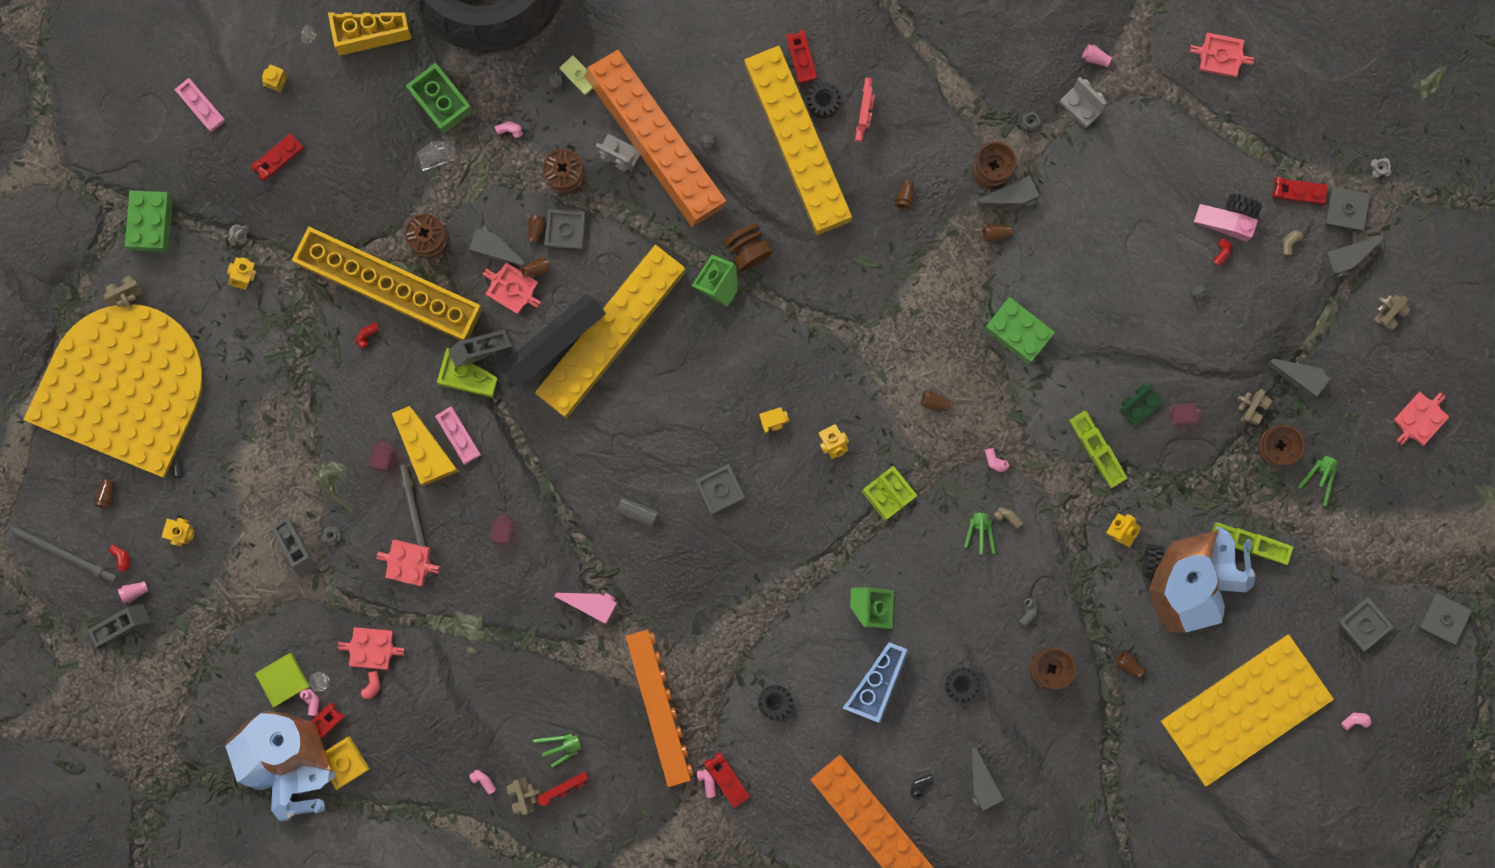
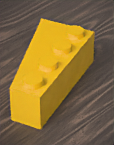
M328 13L334 46L339 56L412 39L410 24L405 13Z
M408 406L392 413L421 485L426 486L459 472L413 408Z

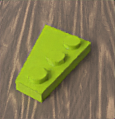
M447 348L437 385L493 398L498 381L497 377L474 364L456 368L448 351L449 348Z

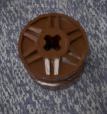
M993 141L985 144L980 149L972 165L974 179L979 185L987 189L1002 187L1008 182L1016 167L1015 153L1007 144Z
M558 149L548 154L542 167L543 174L551 190L557 194L568 195L580 189L584 182L585 173L582 162L577 154L571 150ZM560 168H566L567 171L565 173L563 171L560 172Z
M419 214L410 219L405 227L404 235L406 242L419 257L433 259L439 257L446 250L449 241L448 233L437 217L431 214ZM424 231H426L428 237L424 238L423 236Z
M757 223L737 230L723 242L725 248H730L728 250L729 255L738 253L733 262L739 272L753 268L773 254V249L767 240L758 242L763 237V232H758L760 227Z
M1290 425L1274 426L1261 434L1258 441V451L1262 459L1273 466L1289 465L1295 463L1302 456L1304 439L1302 434ZM1278 441L1279 444H1283V447L1280 449L1275 447Z
M1057 648L1044 649L1037 652L1029 664V674L1032 681L1043 689L1053 690L1068 686L1076 672V665L1071 655ZM1048 666H1053L1052 672L1048 673Z

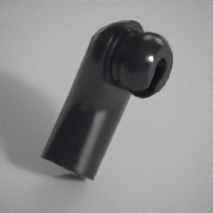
M174 456L170 465L173 471V478L183 477L181 460Z
M931 774L913 781L910 789V795L913 799H921L924 786L934 783Z

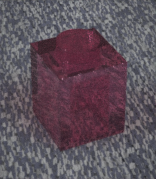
M1197 403L1173 404L1170 407L1172 426L1193 425L1201 417L1200 408H1197Z
M379 441V444L373 443L369 467L391 472L395 449L390 447L391 443Z
M499 515L498 518H493L491 542L512 543L514 521L510 520V516Z

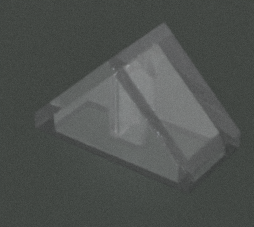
M452 140L430 142L416 152L423 171L458 159Z

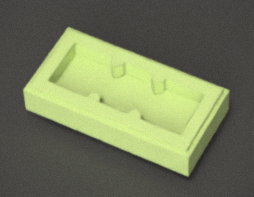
M574 56L570 57L559 68L585 96L593 90L585 78L587 69Z

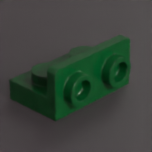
M1143 384L1135 391L1137 395L1134 398L1128 397L1121 403L1123 407L1119 411L1133 427L1138 425L1163 403L1162 399L1151 388V384L1148 386Z

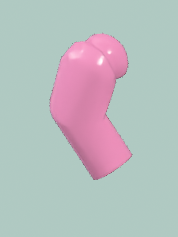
M511 121L495 126L497 135L510 132L513 133L515 138H518L523 134L521 131L522 127Z
M994 448L984 450L990 468L998 472H1004L1009 468V463L1006 460L1003 461L996 458Z
M310 689L302 690L300 697L309 705L308 715L317 716L319 697Z
M1352 713L1341 725L1348 731L1355 724L1367 728L1371 725L1372 721L1370 716L1365 713Z
M706 769L697 771L698 781H705L706 797H715V782L709 771Z
M474 770V773L470 774L471 781L473 783L480 781L487 794H491L496 790L490 778L480 770Z

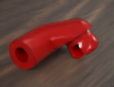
M1222 238L1218 243L1222 250L1213 260L1218 266H1221L1230 255L1231 242L1225 238Z
M376 323L360 330L355 339L356 345L360 349L368 346V341L366 340L368 336L379 331Z
M113 544L109 549V553L117 557V569L120 572H125L130 566L129 554Z

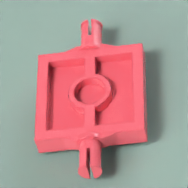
M1207 33L1202 47L1191 45L1189 53L1200 55L1199 71L1236 78L1241 63L1249 65L1254 63V57L1243 56L1244 40Z
M865 78L864 88L862 89L864 94L859 124L856 127V142H863L865 129L870 128L872 112L868 111L873 109L875 94L871 93L873 81L871 78Z
M507 262L496 274L488 268L485 269L483 276L492 280L491 286L486 292L488 297L517 315L528 303L537 309L539 308L541 301L532 297L535 288L539 284L531 277L524 278L521 271Z
M1419 392L1393 420L1404 432L1396 440L1398 443L1402 440L1400 445L1403 446L1411 438L1424 446L1449 418L1438 406L1446 398L1444 395L1441 397L1442 393H1438L1433 400H1430Z
M392 540L389 554L377 553V560L387 561L385 578L424 586L425 576L428 571L437 574L440 572V566L430 564L431 548Z
M354 627L351 642L338 643V650L349 651L350 667L389 670L392 655L404 656L405 648L393 647V631Z

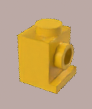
M269 65L262 75L263 86L281 93L288 75L283 69Z
M781 407L759 414L765 434L769 433V429H772V431L780 430L784 424L790 422L787 412H783Z

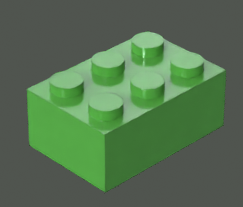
M436 63L406 85L408 91L443 135L473 112L468 102Z
M129 190L125 247L130 251L169 253L173 197L168 192Z
M1011 297L1007 299L984 329V331L1028 365H1030L1055 333Z

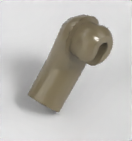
M1293 230L1283 239V256L1293 255V245L1303 239L1302 232Z
M1001 507L994 513V517L998 521L1006 518L1015 528H1019L1023 523L1011 510Z

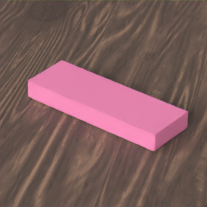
M190 78L175 89L211 133L226 121Z
M452 406L435 416L464 465L481 456Z

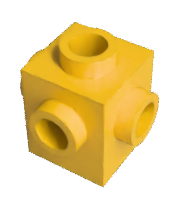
M236 258L234 264L230 263L227 274H230L228 285L246 290L249 281L253 282L255 277L254 263L246 258Z
M836 424L819 432L822 441L820 446L824 454L828 453L831 459L840 457L849 451L846 444L849 442L844 432L840 433Z
M1118 513L1106 533L1116 542L1130 547L1141 527L1136 523L1137 520L1128 514L1123 516Z
M178 518L177 521L167 519L162 537L170 539V544L182 546V543L189 544V541L193 540L195 534L194 526L189 525V521Z

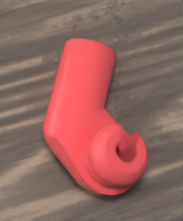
M378 671L368 673L370 683L361 691V696L364 699L373 698L380 690Z

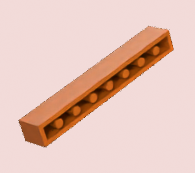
M644 630L627 635L626 640L667 786L670 787L691 781L690 776H693L691 764L687 765L685 757H688L686 746H681L680 738H683L680 726L676 727L674 721L678 719L675 708L670 707L669 701L672 700L670 690L665 689L664 682L667 681L664 670L660 671L658 663H661L659 651L655 652L653 644H656L654 633Z

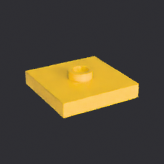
M350 736L325 751L330 770L336 772V778L330 780L336 790L370 769Z

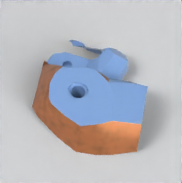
M1215 527L1218 529L1217 531L1171 543L1155 571L1149 589L1156 613L1168 631L1190 632L1222 623L1225 604L1220 590L1247 592L1254 586L1255 573L1251 568L1249 553L1252 549L1251 539H1246V542L1243 544L1244 572L1236 569L1235 541L1231 538L1230 533L1221 527Z
M264 711L251 718L227 740L226 749L237 782L256 790L272 787L271 811L279 821H289L293 815L309 812L318 814L325 811L324 801L320 799L293 803L290 801L293 793L321 789L324 784L336 778V772L330 770L316 724L287 713Z

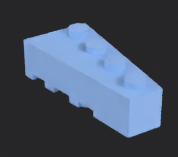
M889 642L843 709L881 723L909 651Z

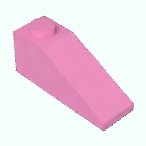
M1200 204L1193 223L1248 242L1252 238L1258 220L1240 213Z
M583 593L555 594V597L605 624L608 623L618 605L614 602L616 598L607 593L604 596L601 594Z

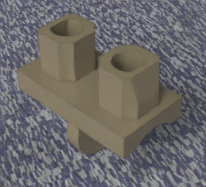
M130 275L123 278V285L117 287L116 284L106 286L104 298L111 306L118 305L120 307L125 304L129 309L132 307L131 301L144 293L139 284Z
M1389 295L1386 299L1380 297L1377 300L1380 305L1377 309L1379 314L1373 321L1387 329L1393 330L1398 325L1394 316L1398 314L1403 317L1410 311L1406 304L1408 299L1405 296L1399 297L1397 295L1394 297Z
M1260 389L1257 391L1251 401L1252 394L1247 392L1245 397L1238 396L1237 401L1241 403L1238 409L1243 411L1247 407L1240 419L1244 424L1246 422L1254 425L1260 423L1263 416L1255 411L1256 407L1259 406L1267 410L1272 402L1271 399L1264 395V390Z
M526 777L514 780L512 784L506 787L510 796L517 794L519 802L512 804L514 814L522 813V815L536 811L534 803H537L536 794L541 792L540 789L534 791L533 785H528Z

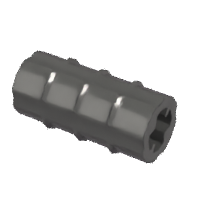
M626 498L621 499L617 509L618 514L653 527L658 515V511Z

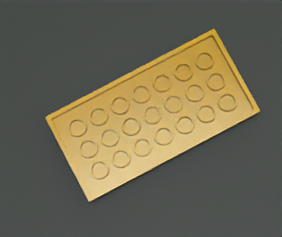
M1288 634L1160 722L1206 787L1334 699Z

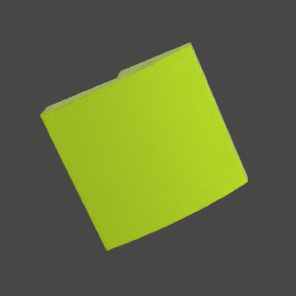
M894 466L861 491L884 521L917 497V494Z
M292 653L255 673L273 708L310 687Z

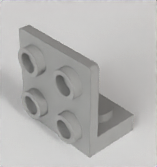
M1081 77L1077 79L1074 87L1059 102L1085 128L1103 112L1107 104L1105 97L1100 92L1096 93L1092 89L1091 83L1086 79L1083 80Z
M610 134L607 135L602 145L597 143L595 146L602 161L606 163L611 161L616 164L618 169L624 172L626 170L631 172L640 157L635 147Z

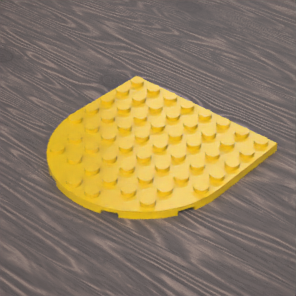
M125 304L120 307L114 305L99 309L77 322L60 341L23 420L165 478L200 400L203 369L199 352L184 328L174 319L157 309L131 304L132 307L129 309Z

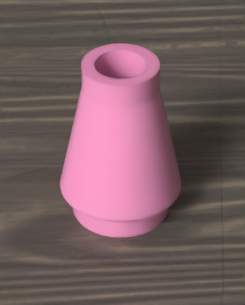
M1088 44L1082 55V58L1086 59L1085 62L1108 67L1112 59L1111 56H1108L1094 44Z
M145 581L141 583L124 585L121 589H118L123 604L127 602L130 604L143 594L149 592Z

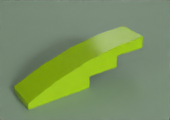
M1084 410L1068 420L1109 487L1113 488L1126 480L1127 476L1113 451L1106 444L1087 411Z
M1219 522L1214 523L1212 532L1218 530L1215 527H1221L1226 530L1235 541L1236 550L1244 552L1243 544L1246 542V539H1251L1252 549L1249 551L1251 555L1288 565L1293 546Z

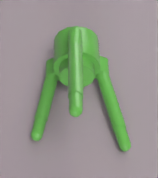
M1324 456L1322 461H1317L1298 488H1302L1320 468L1319 472L1323 474L1319 484L1320 487H1323L1327 476H1330L1323 506H1327L1338 462L1331 457Z
M974 513V519H970V527L964 547L968 548L975 526V529L979 530V554H983L984 530H988L992 554H995L989 514Z
M568 734L565 736L534 739L533 743L566 740L563 741V746L542 753V756L545 757L566 750L567 755L551 764V767L554 768L568 758L577 755V751L582 750L577 735L572 736V734Z

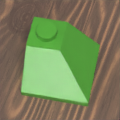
M711 255L692 284V287L715 302L728 307L738 291L736 265Z
M851 588L850 608L864 627L893 629L894 590Z

